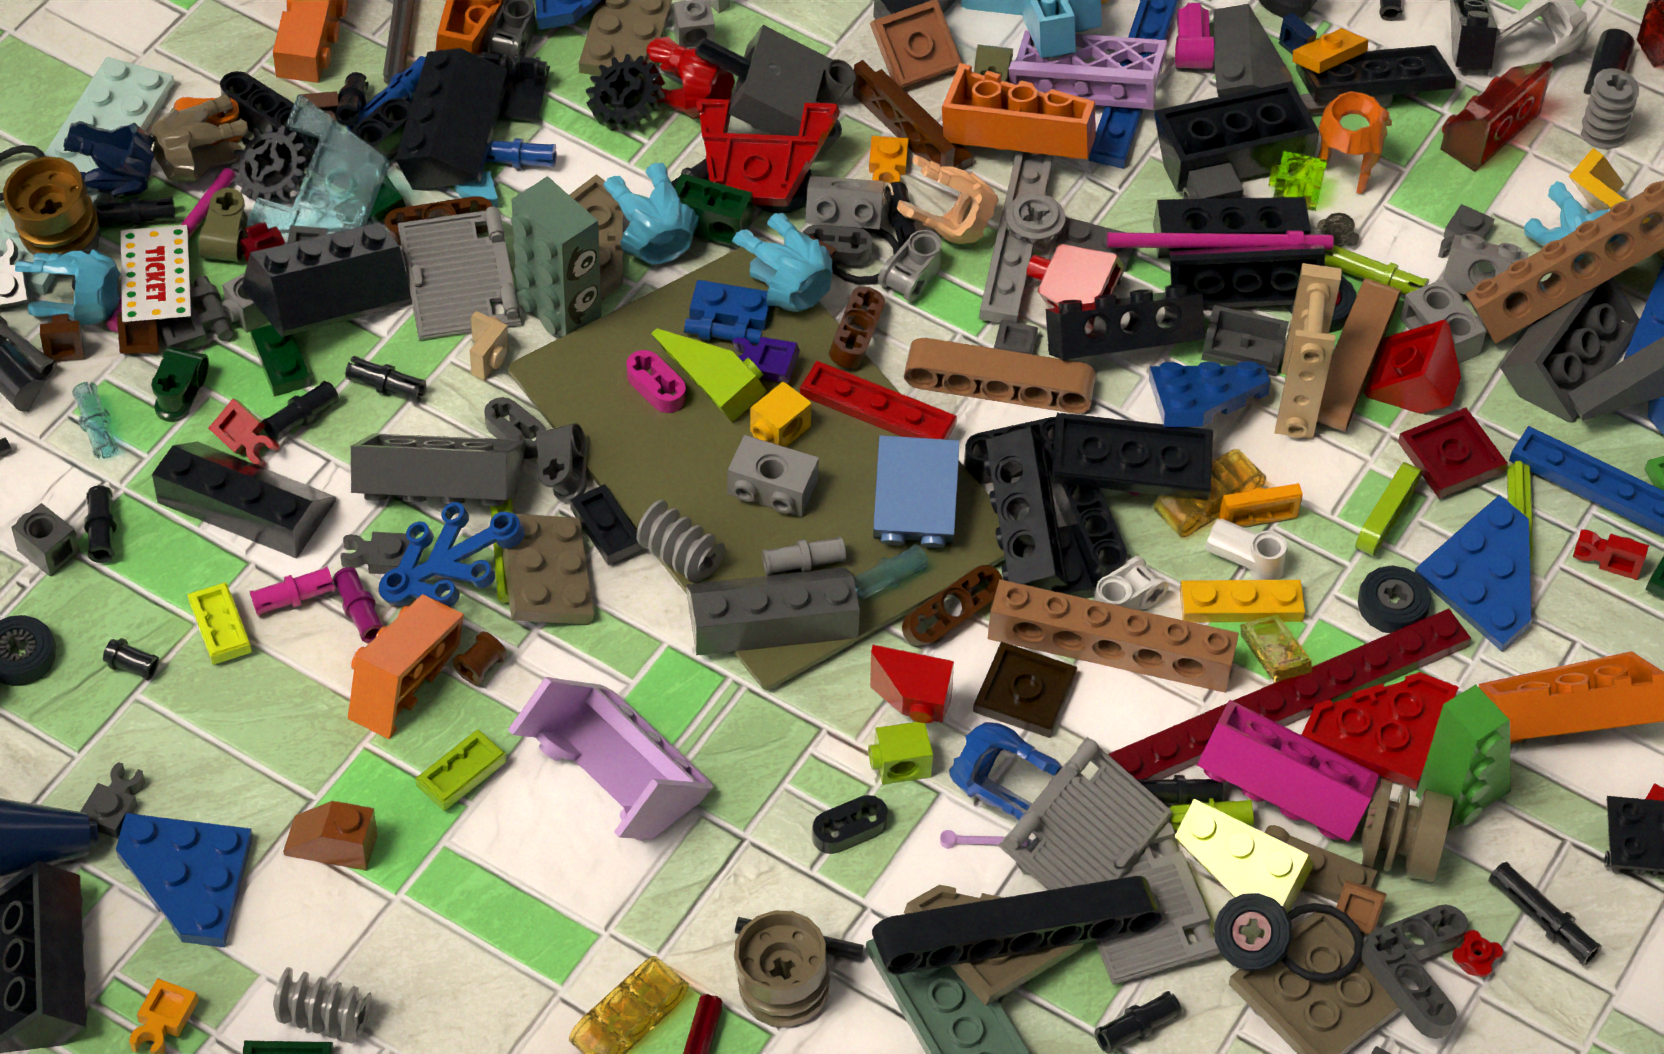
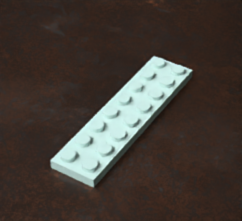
M106 56L44 153L45 156L61 157L73 163L79 172H88L99 168L91 156H85L79 152L64 151V139L68 135L71 123L83 121L97 128L114 130L120 126L130 125L135 122L146 132L175 86L173 75ZM87 189L92 204L97 211V203H102L108 193ZM7 211L0 222V256L4 255L7 251L6 240L11 239L18 247V257L14 264L19 260L33 262L34 254L30 253L22 244L19 234L15 229V223ZM27 272L29 290L45 295L57 274Z

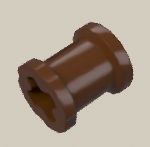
M485 631L480 632L476 636V643L463 655L458 654L453 659V666L457 673L475 686L480 685L484 681V674L496 662L501 663L507 658L506 649L501 642Z

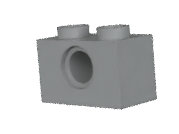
M810 175L807 188L805 223L880 229L884 181Z
M1455 234L1443 278L1453 290L1465 294L1474 289L1482 280L1493 278L1507 270L1512 263L1528 258L1529 253L1522 251L1520 247L1514 244L1501 243L1496 245L1484 242L1485 240L1478 235L1463 234L1460 236ZM1488 262L1494 266L1495 270L1492 272H1482L1477 268L1476 264ZM1518 292L1510 295L1507 301L1515 298Z
M744 435L727 470V494L735 496L741 501L754 502L771 507L780 513H790L802 517L818 482L819 457Z

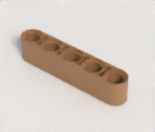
M1364 278L1331 357L1317 423L1347 431L1394 316L1401 295V289Z
M918 338L911 342L904 371V380L910 386L922 390L1080 414L1090 409L1096 372L1091 366L1082 362L938 339Z

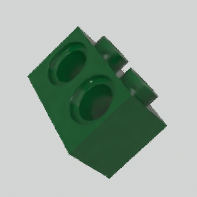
M682 173L674 189L681 203L694 209L696 215L699 216L693 236L740 248L741 246H738L732 240L740 230H749L753 222V192Z

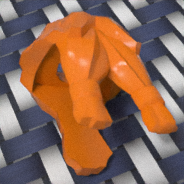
M1350 91L1340 94L1332 100L1323 112L1319 126L1321 136V148L1318 155L1319 165L1327 168L1333 148L1345 154H1364L1356 191L1358 194H1362L1365 191L1371 169L1381 157L1383 141L1387 136L1386 126H1392V120L1387 109L1382 107L1374 97ZM1349 114H1359L1367 119L1369 127H1362L1357 131H1351L1343 128L1340 120L1343 116Z

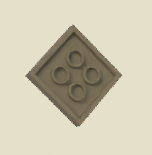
M1314 912L1292 929L1293 939L1287 953L1296 965L1310 972L1324 974L1338 971L1348 964L1354 954L1355 942L1351 931L1339 919L1330 914ZM1362 959L1355 970L1342 979L1325 983L1306 980L1294 974L1282 961L1264 971H1246L1240 968L1230 976L1229 985L1297 1054H1347L1401 1012V1009L1365 966ZM1398 978L1399 982H1400L1405 988L1409 989V988Z

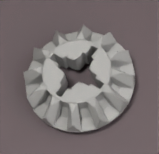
M1031 193L1021 195L1010 202L1006 209L1005 220L1008 231L1015 232L1018 240L1029 238L1033 245L1037 239H1042L1048 243L1052 236H1060L1061 230L1065 225V212L1055 199L1043 194ZM1029 213L1036 220H1041V225L1036 224L1034 221H1028Z

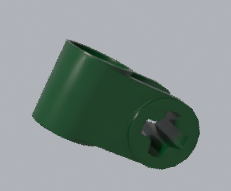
M174 347L166 348L160 366L151 383L153 394L157 396L154 408L156 415L160 419L167 422H175L188 415L199 389L206 380L209 367L208 355Z

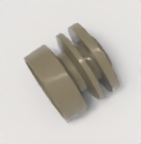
M1382 779L1379 789L1370 800L1361 837L1362 865L1372 868L1377 850L1386 851L1383 871L1389 872L1397 854L1406 856V876L1433 883L1447 835L1454 798L1452 795L1426 789L1418 807L1409 805L1410 786L1403 784L1398 802L1390 800L1393 781Z
M779 910L758 915L742 928L735 941L734 960L738 975L739 993L745 1009L756 1020L778 1027H792L807 1022L820 1012L829 997L830 987L826 943L820 928L804 915L794 911Z

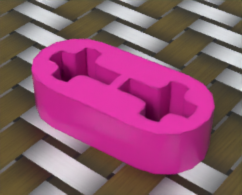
M639 350L628 357L626 362L627 380L655 409L664 413H673L684 406L686 401L685 382L657 354L648 350ZM651 368V375L646 371ZM661 388L666 392L661 395Z

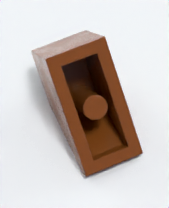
M330 801L295 815L283 850L284 856L367 871L378 835L374 808Z

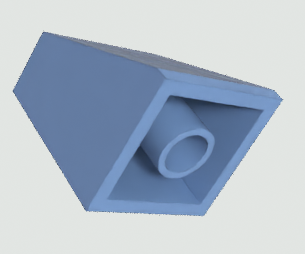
M879 435L873 538H881V543L886 545H904L905 540L921 541V546L930 548L945 547V542L953 543L960 440Z

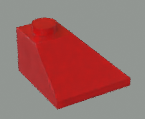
M1444 319L1385 337L1364 394L1370 399L1419 414L1451 406L1461 374L1449 323Z
M872 645L870 687L902 715L909 716L914 721L920 723H931L933 721L943 723L952 699L954 661Z

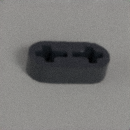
M865 795L822 812L813 821L812 841L814 846L823 853L835 854L879 836L883 833L887 824L888 809L886 804L876 796ZM867 812L870 816L876 815V819L870 822L867 817L861 818V813ZM829 827L832 832L838 831V836L833 838L830 833L824 834V828Z

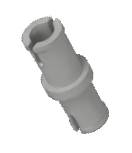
M839 536L833 539L807 543L804 539L798 540L796 545L770 550L764 549L762 550V562L765 574L768 576L773 573L796 569L807 572L811 571L813 566L846 562L843 538Z

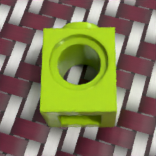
M910 722L875 728V741L873 745H868V755L871 769L879 770L882 785L931 778L933 752L925 723Z

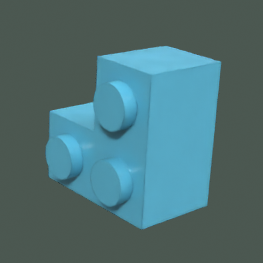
M1023 0V20L1040 58H1056L1063 54L1075 53V32H1084L1091 28L1102 27L1101 0Z

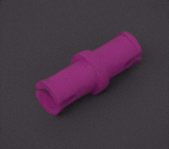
M342 568L334 574L333 582L344 601L342 605L343 611L348 618L353 620L361 640L364 643H370L384 626L374 609L376 605L375 599L370 592L365 590L355 568Z

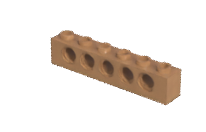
M1664 180L1650 184L1645 188L1644 192L1628 201L1615 204L1609 212L1595 220L1582 223L1574 232L1560 240H1553L1547 243L1539 252L1526 259L1512 263L1504 272L1493 278L1482 280L1474 289L1465 293L1495 344L1663 249ZM1653 215L1650 221L1642 224L1648 216ZM1619 234L1615 241L1608 243L1613 236ZM1585 254L1583 259L1574 262L1578 256ZM1552 273L1547 280L1540 282L1545 275ZM1518 292L1515 298L1507 301L1510 295Z
M999 579L990 611L987 639L1226 693L1239 633Z

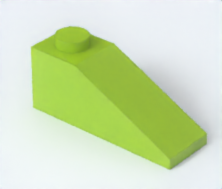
M658 328L651 333L662 349L731 422H734L767 392L759 381L763 373L749 358L742 362L731 350Z

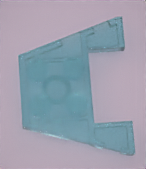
M298 94L286 126L290 130L319 138V142L294 206L290 208L257 197L245 228L260 222H266L268 229L276 226L281 234L289 233L290 225L328 228V232H339L365 226L390 162L386 157L347 130L307 98Z

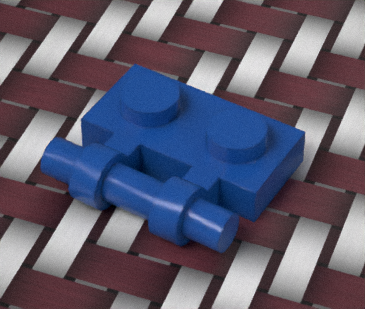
M697 280L689 308V318L685 320L684 333L698 335V339L711 341V338H718L733 342L734 338L741 337L747 339L751 344L758 345L762 337V330H765L771 307L767 305L766 300L768 291Z

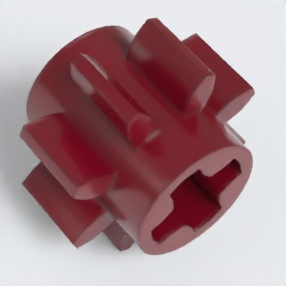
M260 222L245 228L248 237L240 240V246L247 263L250 252L285 244L278 227L274 226L268 229L266 222Z

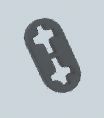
M812 225L803 231L836 248L832 261L833 264L862 265L869 261L872 256V236L864 229L832 225ZM853 244L859 245L858 249H853Z
M500 397L489 401L484 410L486 429L497 439L522 440V435L528 438L526 439L524 458H537L536 440L533 441L532 438H537L539 432L546 431L545 426L510 398Z

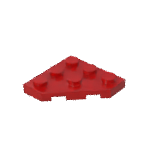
M1422 672L1405 676L1404 681L1385 687L1382 683L1353 692L1352 697L1334 703L1330 699L1315 704L1301 735L1378 773L1379 776L1402 785L1407 784L1410 788L1416 790L1423 773L1443 704L1456 697L1459 687Z

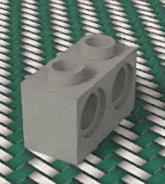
M1444 278L1405 295L1400 319L1409 330L1445 319L1450 325L1458 364L1480 355L1487 330L1481 319L1473 315L1464 304L1461 295L1456 290H1453Z

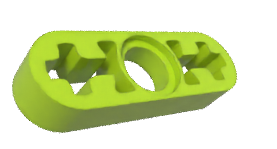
M1406 462L1401 464L1364 523L1358 535L1355 548L1372 556L1376 555L1414 494L1423 470Z

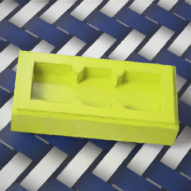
M227 582L187 594L191 610L212 665L252 653L251 644Z

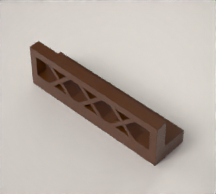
M864 60L854 64L856 80L853 83V95L896 137L908 138V148L915 155L923 157L928 161L936 162L940 166L955 167L962 170L972 166L973 155L962 145L950 143L943 136V127L882 69L875 72Z

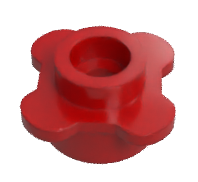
M1469 930L1463 936L1464 942L1461 947L1454 949L1452 953L1453 961L1469 975L1487 977L1492 972L1493 962L1502 957L1503 948L1497 942H1489L1487 939L1482 938L1478 931ZM1474 951H1479L1482 955L1478 956L1474 954Z

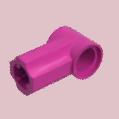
M1188 3L1185 7L1178 9L1175 67L1212 69L1214 37H1210L1209 10L1204 9L1201 3Z

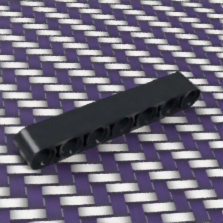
M1131 876L895 915L879 921L872 929V936L885 970L889 974L897 975L1139 934L1155 928L1162 921L1163 914L1148 880L1143 876Z

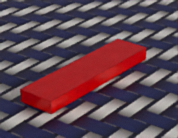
M817 360L800 386L799 393L806 399L902 437L948 440L957 424V416Z

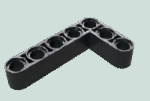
M241 71L230 72L224 75L220 81L221 96L226 94L237 102L239 107L237 119L245 120L250 132L253 133V129L258 128L263 133H266L267 124H272L277 129L283 125L292 132L297 133L304 139L302 143L311 150L305 156L313 162V166L308 169L342 190H354L362 186L397 155L411 104L407 100L402 98L389 99L344 135L247 73Z
M1048 417L971 435L965 444L963 465L979 484L992 483V477H989L984 465V455L988 454L986 439L1031 427L1044 440L1051 481L1056 417ZM1023 471L1017 472L1013 478L1022 476ZM1051 483L1052 493L1065 525H1071L1092 585L1096 588L1098 581L1102 577L1125 565L1127 560V550L1101 488Z

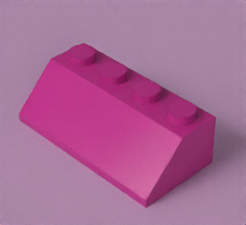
M1230 699L1197 763V766L1203 768V772L1209 778L1221 783L1228 781L1242 788V793L1247 797L1259 802L1266 800L1278 806L1280 812L1288 818L1297 821L1304 819L1316 825L1317 830L1324 836L1334 840L1342 838L1348 842L1372 798L1379 777L1378 773Z

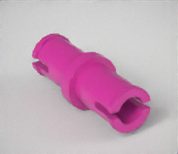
M325 566L323 569L295 578L292 575L285 576L282 582L249 592L256 614L260 616L263 613L290 604L293 607L300 606L303 600L336 590L332 583L333 580L329 568Z

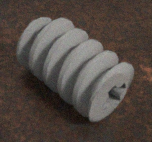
M1610 68L1598 72L1594 78V85L1591 89V95L1582 120L1583 129L1581 132L1584 141L1591 146L1609 150L1618 147L1624 142L1630 120L1633 116V110L1636 106V100L1639 96V85L1629 73L1620 69Z
M657 500L644 513L639 523L636 537L638 544L646 549L649 548L651 554L661 557L665 564L673 566L676 572L684 574L690 582L697 583L705 580L720 565L725 554V544L720 543L714 546L716 541L714 535L708 533L703 536V527L700 525L691 527L692 521L689 517L679 518L680 512L678 509H668V503L665 500Z
M287 967L278 982L273 999V1008L279 1023L286 1024L292 1020L294 1027L303 1029L308 1025L310 1031L316 1034L321 1033L325 1029L328 1037L335 1039L341 1034L343 1041L351 1044L357 1040L366 1026L372 995L370 992L363 1001H358L359 988L353 986L346 997L342 996V983L338 981L328 992L326 991V978L321 976L314 986L311 987L309 986L308 972H303L298 981L294 982L293 969Z

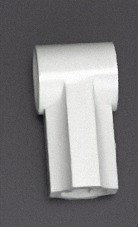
M1221 518L1220 520L1217 519L1211 529L1206 542V551L1249 568V573L1255 580H1279L1283 576L1285 569L1287 542L1277 532L1262 531L1255 533Z

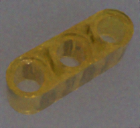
M1233 449L1212 461L1211 494L1209 500L1160 495L1154 503V511L1181 538L1187 537L1219 518L1223 495L1262 488L1266 481V475L1240 449Z
M651 956L581 1018L569 1035V1042L582 1054H626L682 1001L688 991L689 983L659 957Z

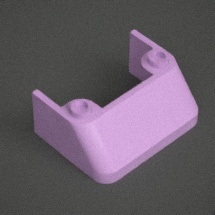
M545 677L508 729L512 735L535 737L541 743L539 749L553 760L559 761L561 758L574 760L623 807L619 814L622 821L614 831L619 838H634L639 841L654 839L701 803L713 788L711 781L616 692L601 684Z

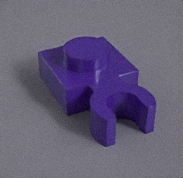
M738 337L733 339L732 343L735 350L743 352V354L738 356L739 359L743 362L749 358L763 373L760 379L789 383L800 353L797 343L761 337L758 346H754L745 338Z

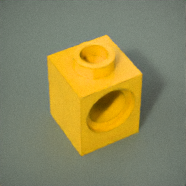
M783 381L750 408V432L754 438L787 447L811 427L812 403Z

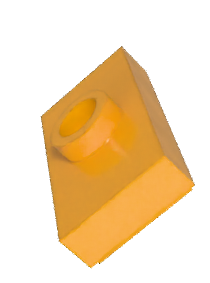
M1340 28L1293 50L1292 62L1320 74L1368 51L1369 39Z
M1296 483L1266 489L1255 488L1247 492L1223 495L1218 519L1222 518L1241 527L1298 518L1303 492L1300 484Z

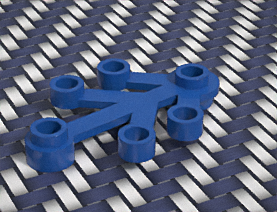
M452 502L442 510L441 516L445 525L428 561L418 566L417 564L423 550L432 543L434 534L429 526L422 521L415 522L408 527L406 537L410 543L399 566L388 571L380 580L379 594L385 602L395 606H405L424 594L451 607L458 601L460 596L458 589L452 581L444 579L438 581L435 585L424 583L423 581L436 575L471 582L477 588L490 586L495 580V572L487 561L478 560L471 565L459 562L495 542L502 548H512L518 545L525 536L524 525L514 513L499 512L492 517L490 527L453 546L461 528L465 527L468 523L469 514L461 503ZM460 513L458 517L451 519L453 515ZM424 532L420 538L416 539L418 534ZM486 571L483 576L477 578L480 572ZM450 590L446 596L441 597L445 591Z

